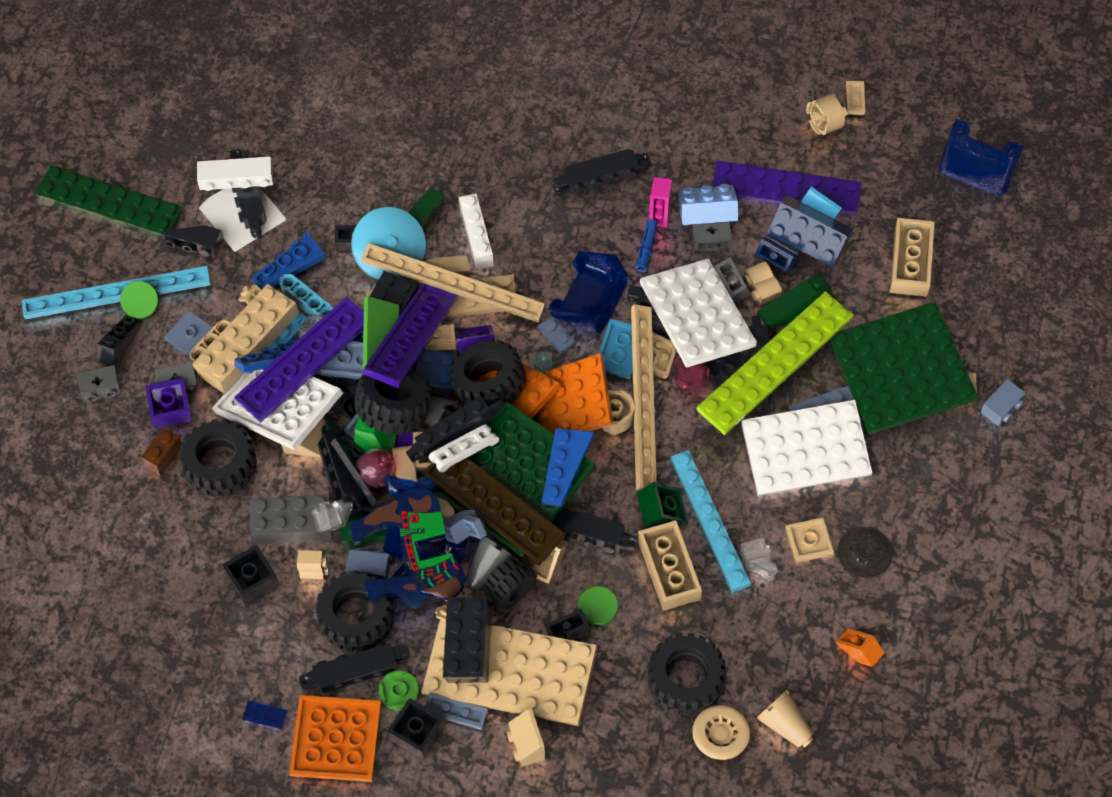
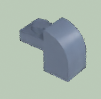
M475 510L458 512L443 521L447 540L459 544L469 536L482 539L487 535L484 530L485 525L478 518Z

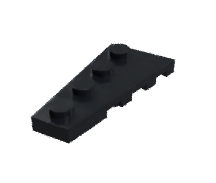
M349 435L337 437L331 442L372 506L399 497L398 489L394 490L389 484L391 481L386 475L382 477L376 470V464L364 457L365 452Z

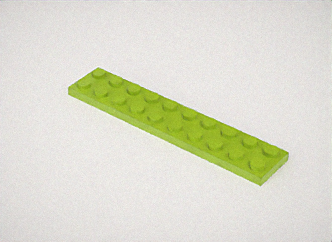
M825 291L700 403L696 410L722 434L726 435L848 324L854 315Z

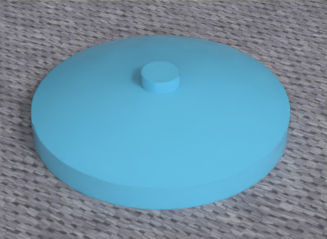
M382 207L367 213L358 222L352 234L351 247L356 263L362 271L379 280L383 271L386 270L361 262L368 243L422 261L425 255L426 240L422 227L412 215L399 208ZM392 273V274L397 275V276H399V277L406 278V277H404V276H401V275Z

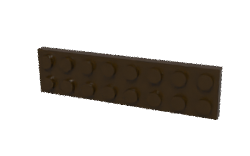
M468 458L450 466L445 472H440L436 467V463H431L423 472L426 477L430 478L438 487L466 509L475 510L478 518L539 566L566 536L559 528Z

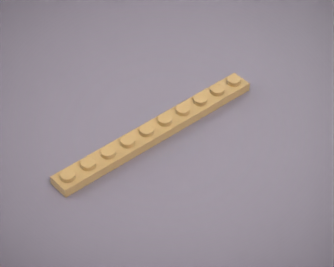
M370 243L367 244L361 262L538 323L545 307V303Z
M635 304L631 307L636 490H641L653 482L656 483L651 307Z

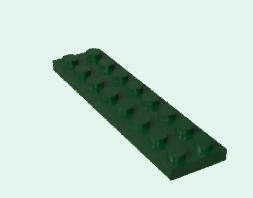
M50 165L35 192L36 198L158 237H162L163 231L174 230L184 211L183 206Z

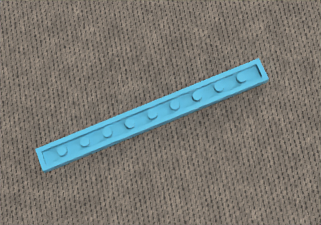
M203 266L22 300L23 316L25 319L117 303L120 302L123 289L135 281H143L150 284L156 290L157 295L209 286L211 284L208 267Z

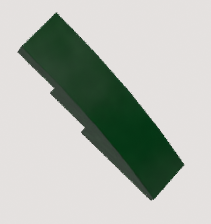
M430 187L408 212L418 221L422 230L434 217V211L445 201V195Z

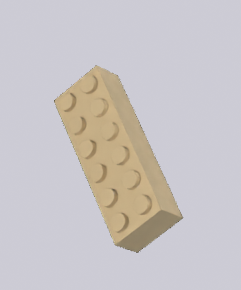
M267 284L192 363L196 375L226 394L244 374L234 366V359L252 352L260 354L261 349L268 348L299 315L296 302Z

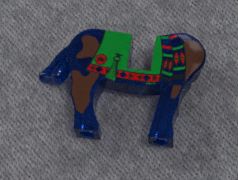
M386 474L384 480L387 491L391 496L397 498L388 504L377 507L365 517L350 522L349 528L354 545L360 544L374 532L385 529L398 530L401 554L409 576L365 581L364 584L369 603H374L385 597H400L403 595L428 596L441 600H447V597H457L464 588L465 573L454 556L449 553L419 561L415 546L445 537L446 533L437 497L416 481Z

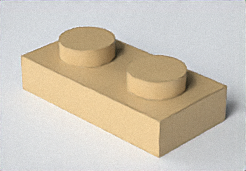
M846 81L847 115H865L864 81Z

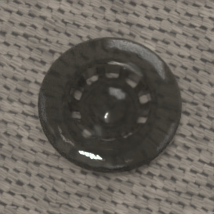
M856 527L849 530L842 536L838 544L837 552L841 564L848 572L858 577L870 578L880 575L887 570L893 559V548L889 539L882 532L871 527Z

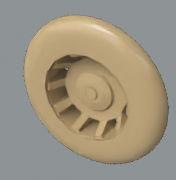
M714 705L704 709L695 719L693 739L699 750L705 755L719 760L731 759L742 753L748 745L750 727L745 716L734 707Z

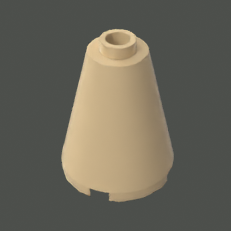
M787 690L757 717L762 723L797 747L802 745L805 748L813 740L811 737L813 732Z

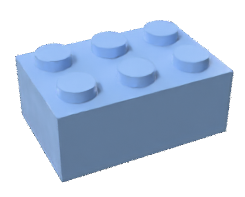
M722 184L716 187L706 185L701 188L685 187L678 189L679 213L683 225L738 221V200L733 185Z

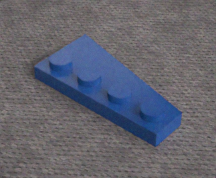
M308 231L303 234V238L298 242H293L290 245L291 248L285 253L281 252L273 263H268L252 276L253 283L261 290L267 284L275 287L280 284V278L284 274L295 276L326 259L325 253Z
M290 339L288 344L285 345L283 343L275 344L274 349H261L260 354L252 352L235 358L234 366L247 374L255 370H265L291 347L296 340Z
M556 428L543 492V505L563 507L573 485L572 482L581 468V462L586 457L589 450L588 447L595 437L594 432Z

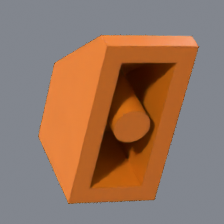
M850 628L835 641L840 648L857 662L870 667L876 664L885 653L873 635Z

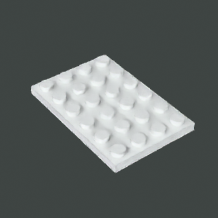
M709 259L640 278V284L686 368L756 347L757 342Z
M260 369L249 374L244 373L213 406L212 410L215 414L296 450L343 392L340 388L312 376L260 423L234 399L242 389L264 371Z
M855 400L741 421L757 496L872 475Z

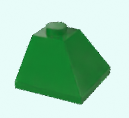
M358 416L354 442L365 452L364 457L390 463L393 454L392 448L395 446L397 434L392 433L390 435L383 431L380 433L375 428L368 427L366 422H362Z

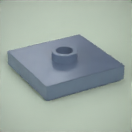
M188 311L164 338L191 358V350L213 327Z

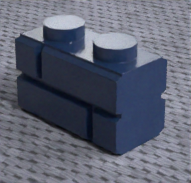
M769 234L761 239L755 255L764 258V260L785 272H788L796 265L801 254L800 250Z

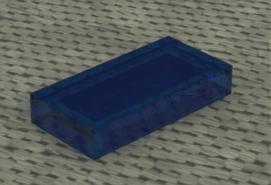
M248 701L242 721L282 731L288 711Z

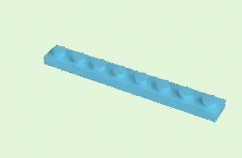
M689 450L671 456L670 460L731 592L734 593L750 587L751 583Z

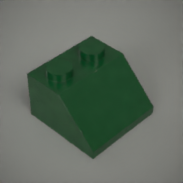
M653 482L637 492L646 528L675 520L678 527L688 524L679 488Z

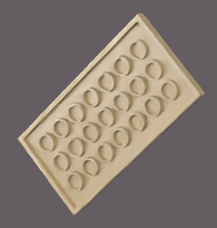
M442 618L440 619L421 692L422 695L429 696V693H434L452 700L515 714H522L532 708L535 718L575 726L580 725L597 653V645L491 625L488 683H448L443 678L446 621Z

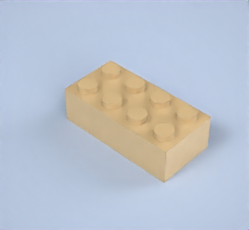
M897 218L894 232L890 293L928 296L931 281L935 222Z
M677 521L638 531V543L662 610L665 611L701 600L702 589Z

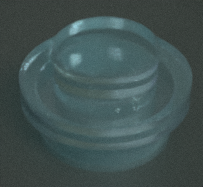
M538 352L533 357V365L536 369L546 370L551 366L552 359L546 352Z

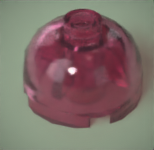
M680 356L675 359L673 367H677V373L673 374L678 389L681 392L685 391L684 394L700 390L706 383L709 374L708 367L704 363H700L686 368Z
M369 449L357 460L356 467L357 469L360 468V477L372 487H385L395 476V460L384 449Z

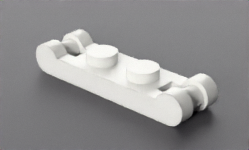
M484 424L433 451L429 455V459L432 463L437 464L436 467L440 472H445L455 463L489 445H495L499 438L495 433L491 432V428L487 424Z

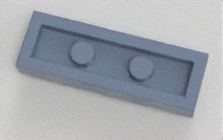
M429 693L425 707L444 717L445 720L483 730L488 715L487 708L452 700L434 693Z

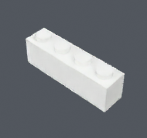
M271 157L198 161L197 182L199 189L209 191L212 189L273 185Z
M477 194L458 197L459 209L475 270L494 266L493 254Z

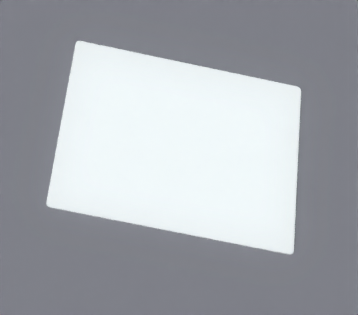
M258 186L266 217L265 224L260 225L263 235L284 222L286 218ZM232 188L222 189L206 199L199 209L216 229L222 231L224 240L236 252L255 240V238L252 237L250 229L245 228L244 222L240 223L238 212H241L240 207L236 208L234 197H237V193H233Z

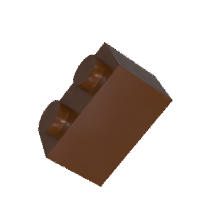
M163 428L141 456L145 468L161 476L180 451L182 443L180 436Z

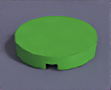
M135 281L123 289L120 296V304L129 316L145 318L156 310L158 295L150 284L143 281Z
M600 586L591 587L580 596L578 610L582 609L588 624L605 625L616 616L618 609L617 598L607 588Z
M403 670L388 673L380 683L379 696L387 708L401 711L409 698L417 702L419 684L417 679Z

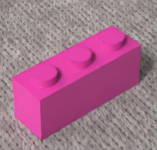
M654 177L649 212V220H655L658 223V227L663 228L668 226L672 193V180L665 177Z

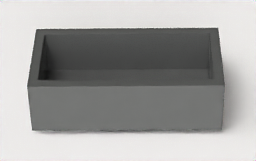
M329 494L250 499V536L253 545L332 540V516Z

